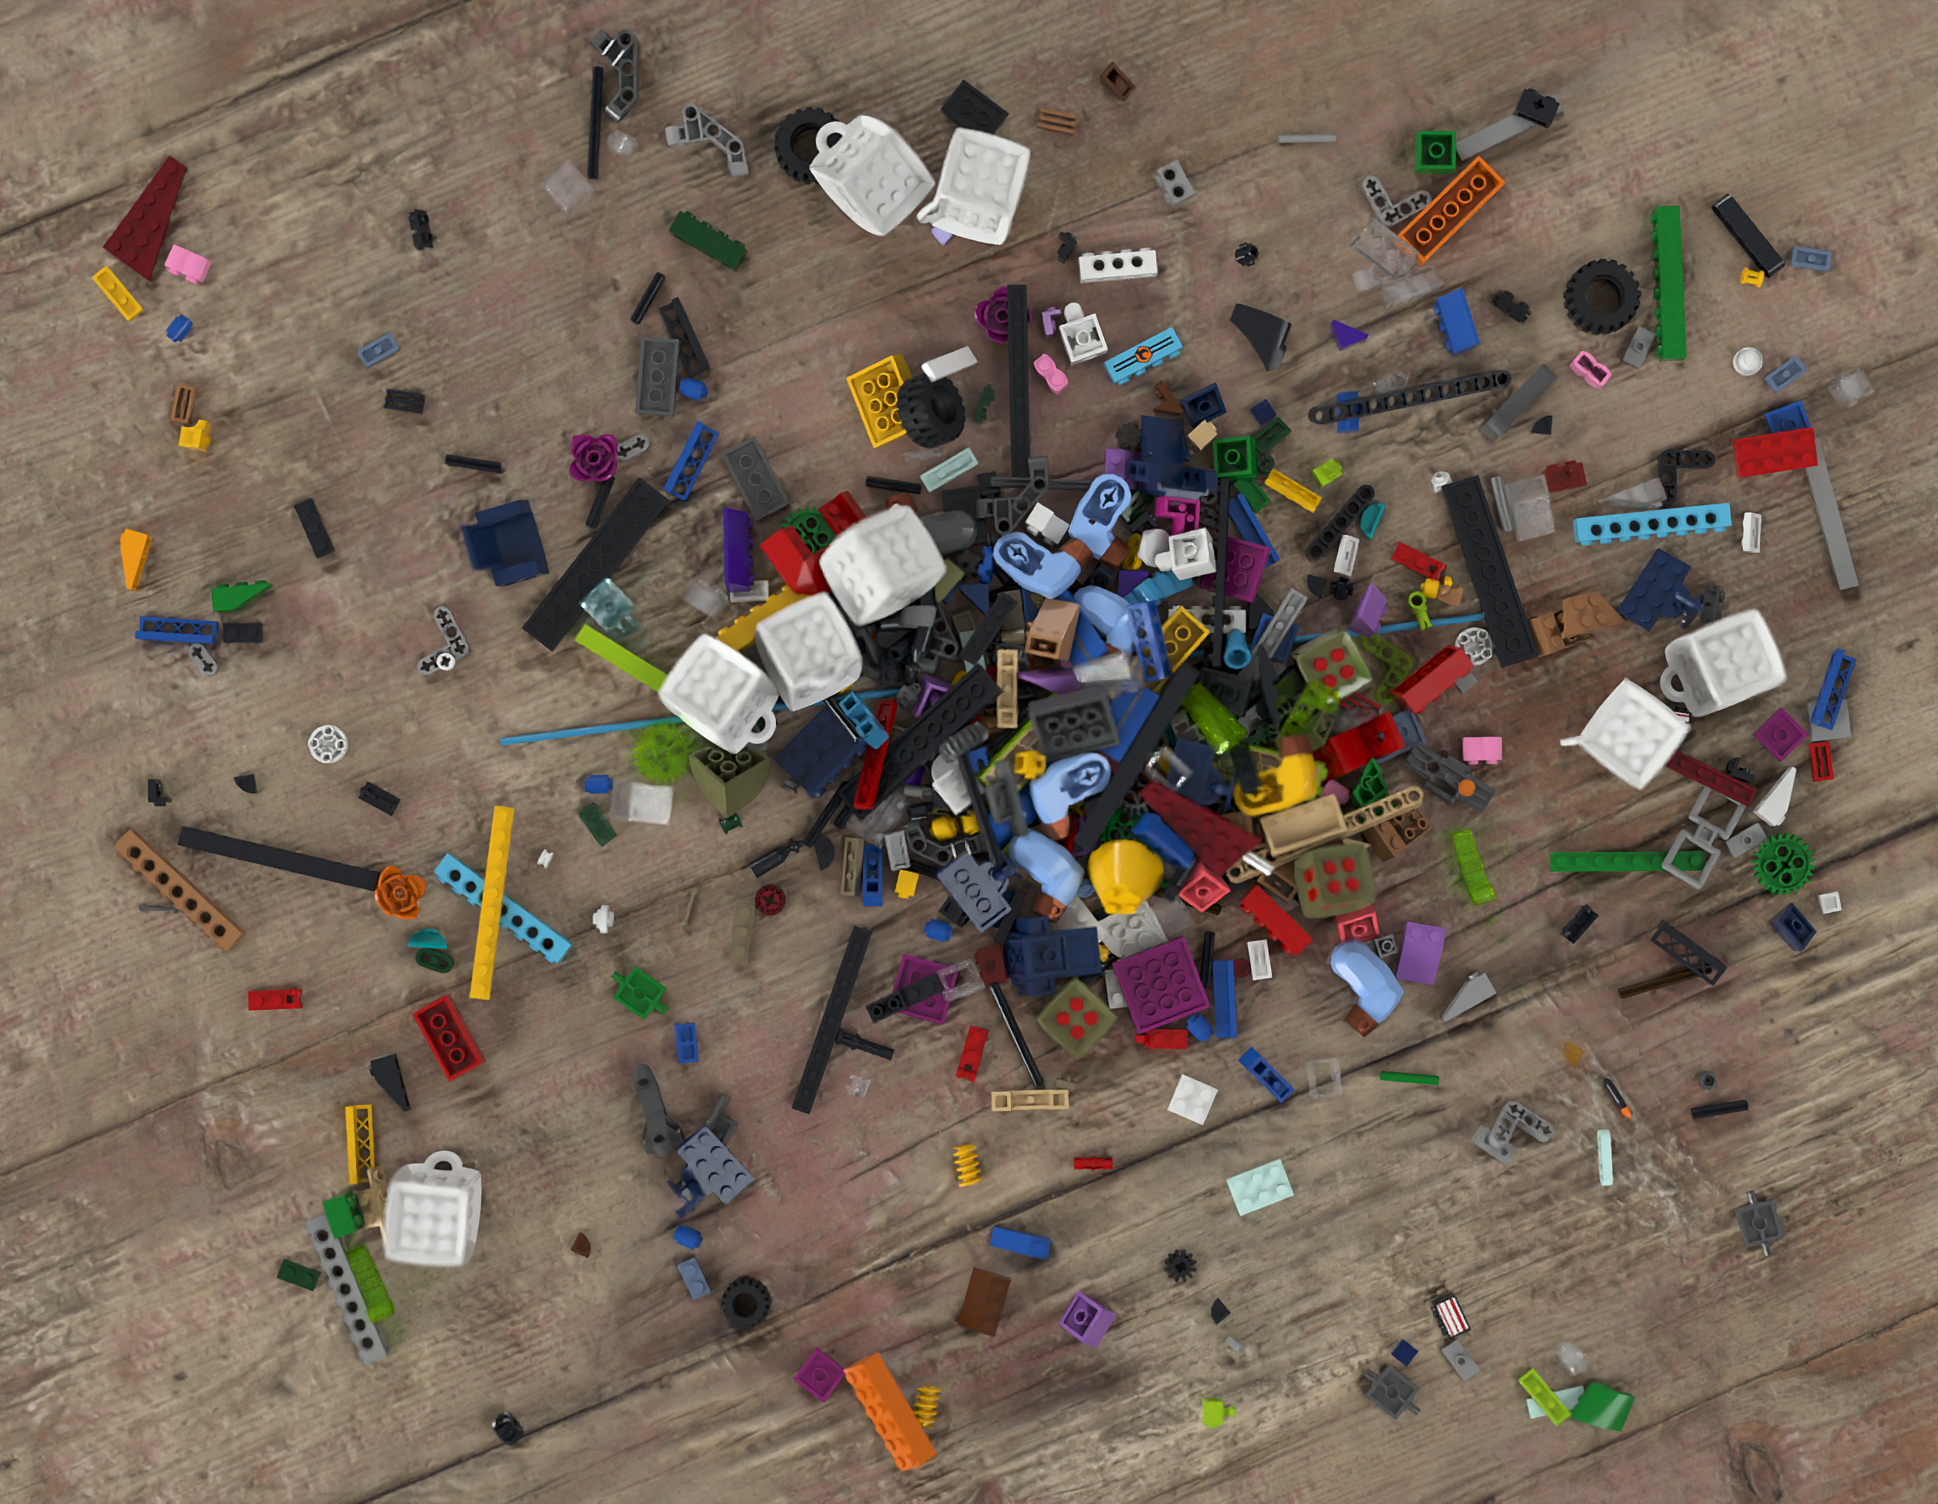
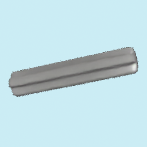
M1500 476L1492 477L1490 481L1502 531H1512L1513 525L1502 479Z

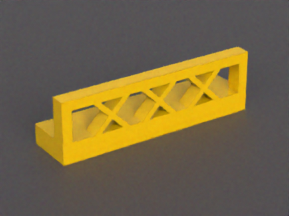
M372 1104L349 1105L345 1107L349 1184L369 1182V1178H361L360 1170L364 1165L369 1169L376 1167ZM357 1109H368V1117L364 1122L358 1118ZM362 1127L369 1131V1137L365 1141L358 1134ZM363 1146L370 1150V1156L366 1160L359 1153Z

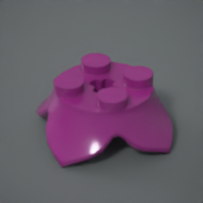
M1007 286L997 289L991 299L979 302L974 309L976 321L985 328L988 337L998 344L1008 342V319L1000 321V318L997 317L1002 312L1008 317ZM1027 308L1028 327V325L1031 323L1032 315L1029 309Z
M587 434L573 436L570 448L574 461L569 466L570 476L584 482H600L611 478L617 469L618 445L615 437L610 434H602L598 438ZM594 457L598 458L597 462L593 461Z

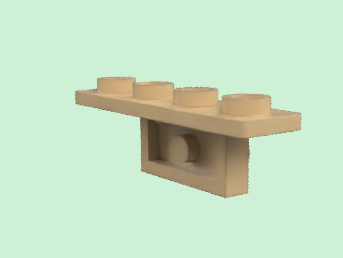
M380 1165L367 1169L371 1188L359 1190L357 1194L365 1228L380 1226L385 1244V1217L389 1192L383 1166Z

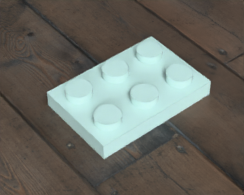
M1280 1158L1226 1179L1240 1216L1294 1196Z

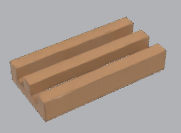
M1040 108L1037 128L1074 135L1078 115ZM1043 114L1065 119H1071L1073 120V122L1043 116ZM1042 121L1072 126V128L1067 129L1042 124Z
M177 383L170 418L171 422L191 425L197 387ZM182 388H183V389H185V390H184V395H183V400H182V405H181L180 416H179V418H176V417H177V412H178V407H179V402H180V397H181V391H182ZM189 390H191L186 419H184Z

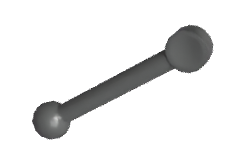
M146 904L139 905V910L141 912H144L146 910L170 911L174 914L178 913V910L174 906L172 908L152 907L147 906Z

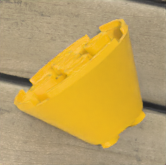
M1113 840L1102 844L1099 849L1093 851L1089 856L1087 874L1106 912L1110 914H1134L1136 909L1161 886L1164 877L1163 863L1159 856L1146 849L1147 846L1131 840Z

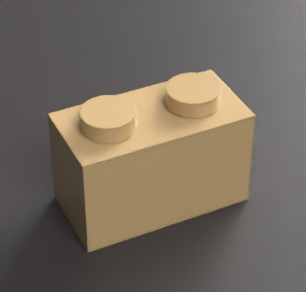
M1204 420L1187 436L1186 443L1199 454L1215 439L1217 428L1210 421L1207 423Z

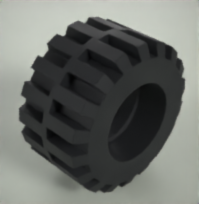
M743 1277L740 1280H734L722 1296V1314L724 1317L726 1316L727 1322L729 1324L731 1322L736 1328L739 1326L741 1329L746 1327L750 1329L755 1325L758 1326L766 1318L771 1304L770 1294L767 1292L766 1286H763L759 1280L758 1282L755 1281V1278L747 1279ZM746 1292L756 1298L757 1307L754 1312L745 1314L736 1308L734 1301L738 1294Z

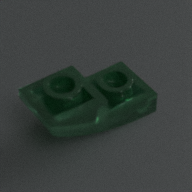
M991 384L986 385L979 398L975 414V425L983 424V420H986L987 408H983V406H990L991 401H994L995 389H991Z
M593 802L578 813L600 846L603 847L617 836L611 823L605 819L596 803Z

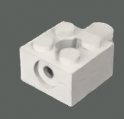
M1078 303L1068 304L1064 310L1067 323L1059 326L1058 330L1070 365L1072 366L1107 354L1108 348L1096 314L1085 317Z
M1206 528L1170 536V551L1157 554L1155 557V564L1161 572L1172 570L1179 580L1216 572L1213 540Z

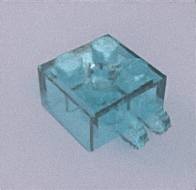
M607 577L579 602L580 606L607 633L617 627L625 634L627 630L620 624L624 618L630 625L633 626L635 624V621L628 614L636 606Z

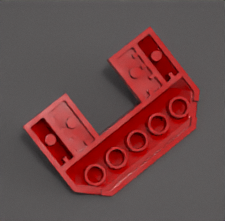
M848 491L840 492L835 499L818 509L838 538L850 528L868 519ZM790 525L784 530L781 528L760 545L793 593L815 596L821 593L829 594L833 591L820 565V559L831 544L812 555L796 530Z

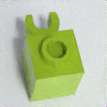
M1332 458L1314 469L1311 474L1320 488H1323L1342 475L1341 471L1343 469L1340 463Z
M1202 1398V1422L1208 1428H1218L1219 1425H1223V1416H1237L1236 1407H1223L1222 1398Z

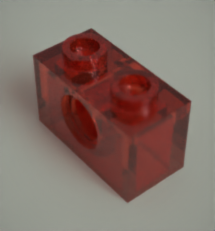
M1576 460L1565 462V466L1560 467L1557 464L1548 465L1541 472L1546 494L1587 485L1583 463H1576ZM1560 472H1565L1568 475L1567 481L1560 479Z
M996 944L977 948V953H974L976 965L980 964L981 972H978L980 984L984 983V987H987L993 982H998L999 984L1007 983L1000 945ZM989 960L994 961L996 964L993 971H987L984 967L985 963Z

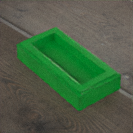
M1253 478L1239 479L1232 484L1239 494L1242 493L1249 506L1256 514L1271 502L1270 498Z

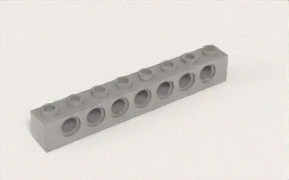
M326 1213L306 1221L307 1225L305 1228L307 1234L312 1236L314 1251L321 1257L322 1261L320 1264L322 1270L328 1274L329 1287L336 1293V1303L343 1310V1320L351 1329L350 1336L353 1343H356L358 1346L360 1360L364 1361L365 1365L386 1357L391 1352L343 1238H333ZM321 1230L327 1231L328 1239L321 1238ZM328 1248L335 1250V1257L328 1255ZM336 1266L342 1267V1275H338L335 1272ZM343 1284H348L350 1286V1293H346L343 1291ZM351 1301L357 1303V1311L350 1308ZM358 1319L365 1322V1328L362 1329L357 1325ZM366 1337L372 1339L373 1346L365 1344Z

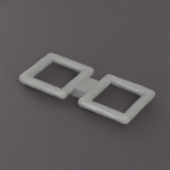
M1704 786L1689 814V819L1697 823L1698 827L1694 834L1686 829L1680 830L1662 863L1663 869L1697 889L1703 887L1721 854V851L1712 845L1716 835L1724 840H1728L1746 808L1745 805L1726 797L1738 804L1725 830L1720 829L1698 816L1712 790ZM1685 838L1711 853L1698 880L1671 865Z

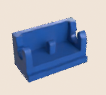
M986 747L966 753L969 756L974 774L979 772L978 765L980 766L983 763V766H988V759L985 753L987 751Z
M695 1023L673 1024L677 1063L698 1062Z

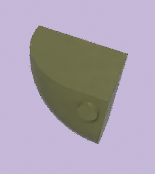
M712 746L689 754L691 770L698 786L711 804L727 818L743 809L757 797L770 774V758L753 748L750 750L742 748L737 754H733L721 747L712 748Z

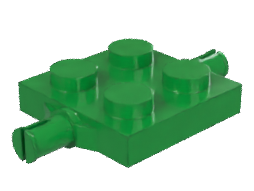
M636 966L625 978L616 971L613 973L614 975L611 978L620 983L619 989L613 997L616 1001L643 1020L654 1009L663 1015L666 1014L669 1008L660 1003L661 996L667 989L665 986Z

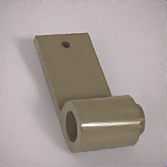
M1019 589L1003 592L1018 603L1002 625V643L1026 646L1029 630H1026L1021 591Z

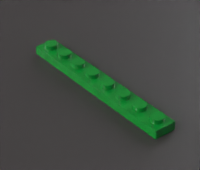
M1705 851L1677 852L1671 865L1682 871H1703L1705 867ZM1550 852V872L1666 871L1662 868V863L1668 852Z

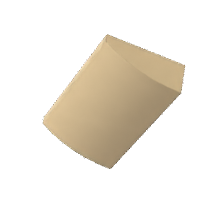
M1334 794L1260 819L1273 858L1347 833V828Z

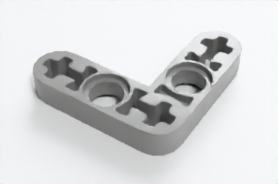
M1368 176L1362 183V190L1379 221L1386 228L1394 227L1423 211L1432 201L1429 192L1419 191L1393 206L1376 177ZM1367 181H1369L1370 183L1374 182V191L1377 192L1379 190L1380 193H1376L1373 197H1371V195L1374 192L1371 188L1367 189ZM1420 196L1422 198L1426 197L1427 200L1425 201V205L1421 202L1416 205L1417 210H1415V205L1413 203L1417 202L1420 199ZM1377 197H1382L1385 200L1383 207H1378L1375 204ZM1402 205H1409L1411 212L1403 214L1401 212ZM1394 209H1396V210H1397V214L1399 215V217H1398V216L1394 217V218L1392 219V223H1391L1390 221H1387V222H1386V221H1385V218L1387 217L1386 214H1388L1389 216H1392V215H1394V214L1396 213V211L1394 210Z
M444 606L435 609L434 619L448 645L418 662V671L423 675L429 676L441 670L439 667L436 668L435 664L429 667V672L422 670V668L424 667V662L428 664L434 662L431 659L433 657L437 663V658L443 652L453 655L456 662L466 657L470 652L469 644L451 610ZM440 611L447 612L448 614L445 616L447 621L450 622L452 620L453 623L446 624L444 619L438 618L441 615ZM455 627L457 630L456 636L448 637L447 629ZM461 637V640H458L461 646L465 645L464 653L456 652L458 646L455 642L452 644L451 641ZM449 658V660L446 663H442V665H446V667L449 666V662L451 661V659Z
M1509 1101L1502 1108L1489 1135V1142L1494 1148H1502L1508 1143L1516 1125L1541 1142H1546L1552 1138L1554 1129L1549 1123L1519 1103ZM1524 1118H1529L1532 1122V1125H1528L1525 1122ZM1502 1121H1506L1509 1124V1129L1502 1125Z

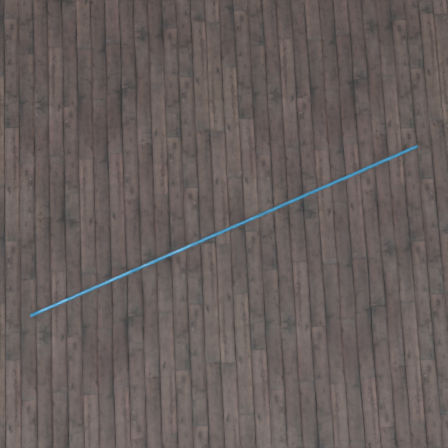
M1483 613L1430 619L1432 627L1483 621L1485 619ZM1418 621L1380 626L1377 634L1420 629ZM1347 630V633L1351 637L1362 636L1353 631ZM1324 633L1297 636L1293 645L1307 643ZM1252 642L1247 643L1249 650ZM1206 648L1195 649L1187 658L1203 656ZM1096 665L1089 667L1086 671L1099 670L1101 668ZM1067 668L1076 672L1074 668ZM889 688L858 692L856 694L862 699L895 696L901 689ZM848 694L834 695L833 697L839 703ZM821 700L810 706L824 705L825 703ZM785 702L775 703L771 711L789 708ZM678 716L505 737L500 738V743L503 746L683 723L684 721Z

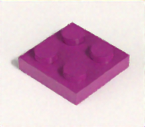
M1782 707L1776 710L1752 734L1779 762L1784 760L1808 736Z
M816 1348L793 1380L824 1403L845 1376V1368L819 1348Z

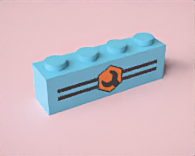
M1171 327L1104 362V367L1113 384L1119 383L1121 386L1130 381L1129 377L1133 375L1138 377L1146 373L1148 367H1158L1164 363V359L1177 357L1181 354L1179 351L1182 350L1183 346Z

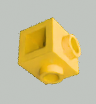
M1031 750L1016 754L1014 773L1025 775V779L1032 780L1036 779V776L1044 775L1046 756L1038 755V751Z

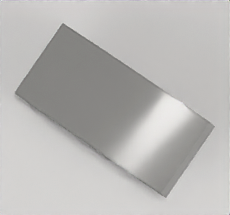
M909 606L902 608L899 627L916 629L918 626L933 627L936 608L934 606Z
M1393 934L1364 942L1380 958L1398 953Z

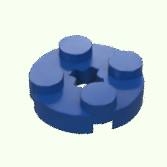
M984 546L983 564L980 563L978 569V582L981 584L990 585L996 564L993 559L994 547Z

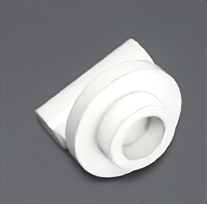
M1443 471L1437 472L1431 479L1435 493L1442 491V486L1453 483L1450 474Z

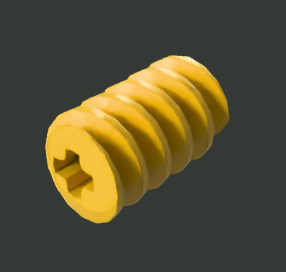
M967 1144L952 1148L958 1149V1152L954 1153L953 1156L959 1157L955 1164L961 1165L956 1171L962 1172V1175L957 1178L964 1180V1182L959 1184V1187L977 1184L982 1179V1176L976 1175L981 1171L980 1168L975 1167L979 1164V1161L973 1160L978 1156V1153L972 1152L977 1148L976 1145Z
M923 1385V1387L916 1389L921 1392V1395L915 1396L920 1402L913 1404L918 1410L912 1412L917 1416L921 1427L934 1428L930 1424L935 1422V1418L932 1416L937 1414V1411L933 1408L938 1407V1403L934 1400L940 1399L937 1392H940L941 1389L935 1386Z

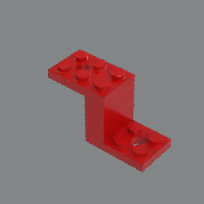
M1389 711L1327 739L1325 745L1312 751L1313 760L1326 763L1325 768L1328 769L1326 779H1322L1321 784L1367 764L1371 758L1376 760L1402 749L1406 745ZM1380 732L1384 734V739L1381 738Z

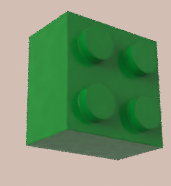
M1417 131L1414 136V174H1453L1456 170V131Z
M1251 436L1213 440L1214 471L1217 472V480L1221 482V477L1229 478L1230 480L1258 477L1256 440Z
M352 1191L331 1197L322 1202L334 1239L355 1233L364 1227L363 1215L359 1213L357 1207L359 1201L357 1195H353Z

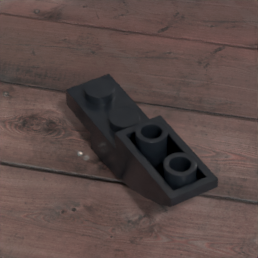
M937 973L865 1007L874 1024L943 992L944 988Z

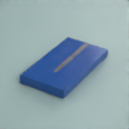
M1065 590L1055 599L1078 604L1068 590ZM1081 608L1069 658L1070 663L1078 674H1082L1109 651Z
M1127 677L1111 703L1120 745L1098 751L1122 763L1161 696Z

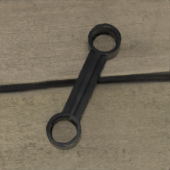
M1195 852L1189 869L1179 868L1172 880L1161 891L1160 896L1168 902H1173L1179 895L1182 884L1200 857Z

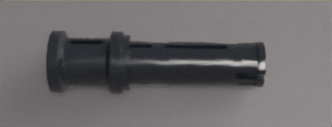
M842 1028L840 1029L836 1045L842 1044L850 1047L853 1051L859 1049L891 1061L895 1049L860 1038L861 1036L857 1033L854 1035L845 1032Z

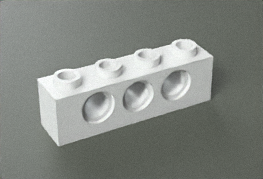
M1141 248L1138 252H1132L1130 249L1121 250L1120 253L1113 254L1112 251L1102 252L1101 255L1085 253L1078 260L1080 283L1157 276L1156 251L1151 250V248ZM1134 259H1139L1142 262V265L1140 267H1134L1131 261ZM1114 261H1120L1122 262L1123 267L1120 269H1116L1113 267L1112 263ZM1097 262L1102 263L1104 266L1100 271L1093 267Z
M1172 606V609L1168 610V618L1179 606ZM1191 606V609H1185L1210 631L1209 634H1214V626L1203 624L1201 618L1203 615H1209L1210 617L1215 615V607L1211 606L1210 610H1203V606ZM1231 606L1230 610H1225L1224 615L1229 616L1231 622L1229 625H1224V634L1229 633L1232 629H1239L1240 632L1245 634L1246 610H1241L1240 606Z

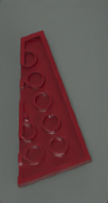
M172 156L167 158L102 247L150 282L154 266L157 264L160 247L163 245L171 220L170 216L176 204L175 200L187 167Z
M1155 779L1139 793L1218 877L1222 876L1262 842V838L1250 834L1242 827L1239 828L1230 823L1228 819L1204 806H1199L1192 802L1193 800L1179 795L1175 790Z

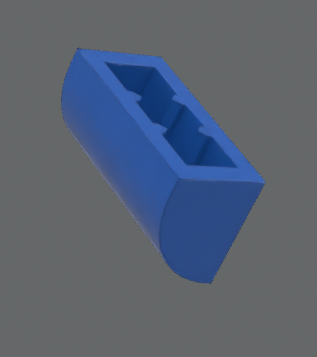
M1358 391L1339 393L1336 395V402L1358 398ZM1357 403L1353 405L1354 413L1358 411ZM1339 407L1336 408V415H1337V416L1340 415V408H1339ZM1359 418L1337 422V433H1356L1359 430Z

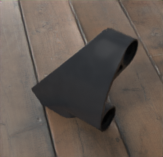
M1237 303L1230 321L1238 327L1253 346L1266 370L1278 369L1286 351L1285 341L1292 324L1267 312Z
M929 590L906 607L934 606L937 610L936 591ZM902 609L875 621L876 643L885 650L913 629L899 627Z

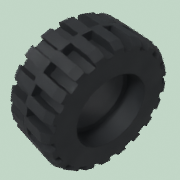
M806 107L804 111H801L800 108L795 110L796 113L793 115L789 113L786 116V120L781 121L779 124V130H776L775 154L781 169H784L785 174L789 177L792 176L797 182L804 181V184L808 185L811 182L819 184L810 170L812 162L800 160L794 153L793 143L796 137L804 131H819L827 123L840 121L835 119L830 112L825 113L821 108L812 110V107ZM837 132L831 133L827 137L829 148L838 143L843 135Z
M1607 259L1593 260L1583 265L1571 276L1566 285L1567 289L1564 292L1563 298L1566 299L1564 308L1569 311L1567 313L1568 318H1573L1575 321L1573 324L1576 327L1581 326L1583 332L1588 333L1591 331L1592 335H1599L1600 333L1607 335L1620 330L1635 316L1636 310L1640 306L1638 299L1641 297V291L1637 289L1640 284L1638 280L1634 281L1633 276L1635 274L1632 270L1628 272L1626 265L1623 263L1618 265L1617 261L1613 259L1607 261ZM1601 280L1608 282L1615 288L1619 302L1613 312L1601 314L1594 311L1588 305L1585 291L1591 282Z
M926 373L920 374L904 381L897 394L896 408L899 412L897 413L898 418L902 422L901 426L906 430L907 436L912 438V441L921 447L932 449L954 441L961 435L965 425L963 423L966 421V416H964L965 406L962 404L963 399L959 395L957 387H954L951 379H947V376L931 382Z

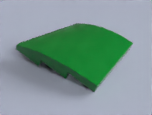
M1374 758L1369 760L1352 792L1355 811L1390 796L1387 792L1389 788L1380 775L1383 772ZM1394 802L1391 803V806L1395 808L1396 805L1394 804ZM1381 809L1373 811V814L1376 816H1381L1384 813ZM1358 817L1361 824L1366 821L1364 817Z
M1592 1382L1586 1388V1391L1577 1399L1579 1402L1575 1407L1569 1410L1572 1414L1570 1418L1597 1427L1621 1432L1635 1397L1631 1393L1615 1391L1608 1384Z

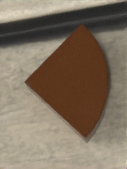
M579 1232L571 1250L589 1258L591 1246L588 1238Z

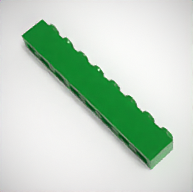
M1680 205L1657 206L1650 213V223L1653 224L1651 242L1654 243L1652 261L1655 262L1653 280L1656 281L1653 296L1654 300H1657L1654 316L1658 322V326L1655 327L1656 338L1658 337L1656 356H1659V362L1683 361L1687 358Z

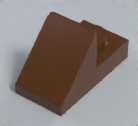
M1111 62L1100 75L1101 85L1108 87L1120 101L1124 102L1136 88L1114 62Z
M1161 380L1156 383V390L1154 392L1159 400L1163 399L1164 402L1155 407L1153 411L1177 416L1183 414L1184 410L1164 382Z

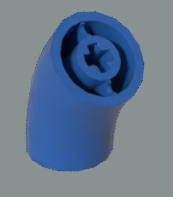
M1025 784L1018 791V795L1028 827L1035 821L1038 814L1032 802L1030 785ZM990 811L987 814L997 845L1004 847L1014 837L1010 822L1007 820L1000 824H994L992 812Z

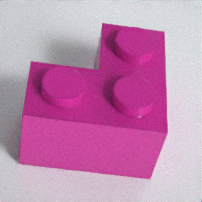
M1170 496L1156 498L1155 517L1172 519L1171 536L1198 530L1200 500Z

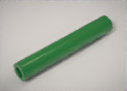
M1390 1071L1380 1072V1080L1428 1085L1439 1084V1076Z

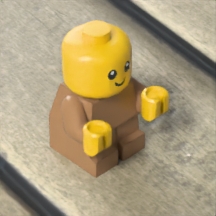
M1445 576L1444 584H1440L1438 580L1430 578L1426 579L1425 583H1421L1420 590H1422L1425 597L1431 599L1438 598L1447 604L1459 607L1464 586H1452L1451 577Z

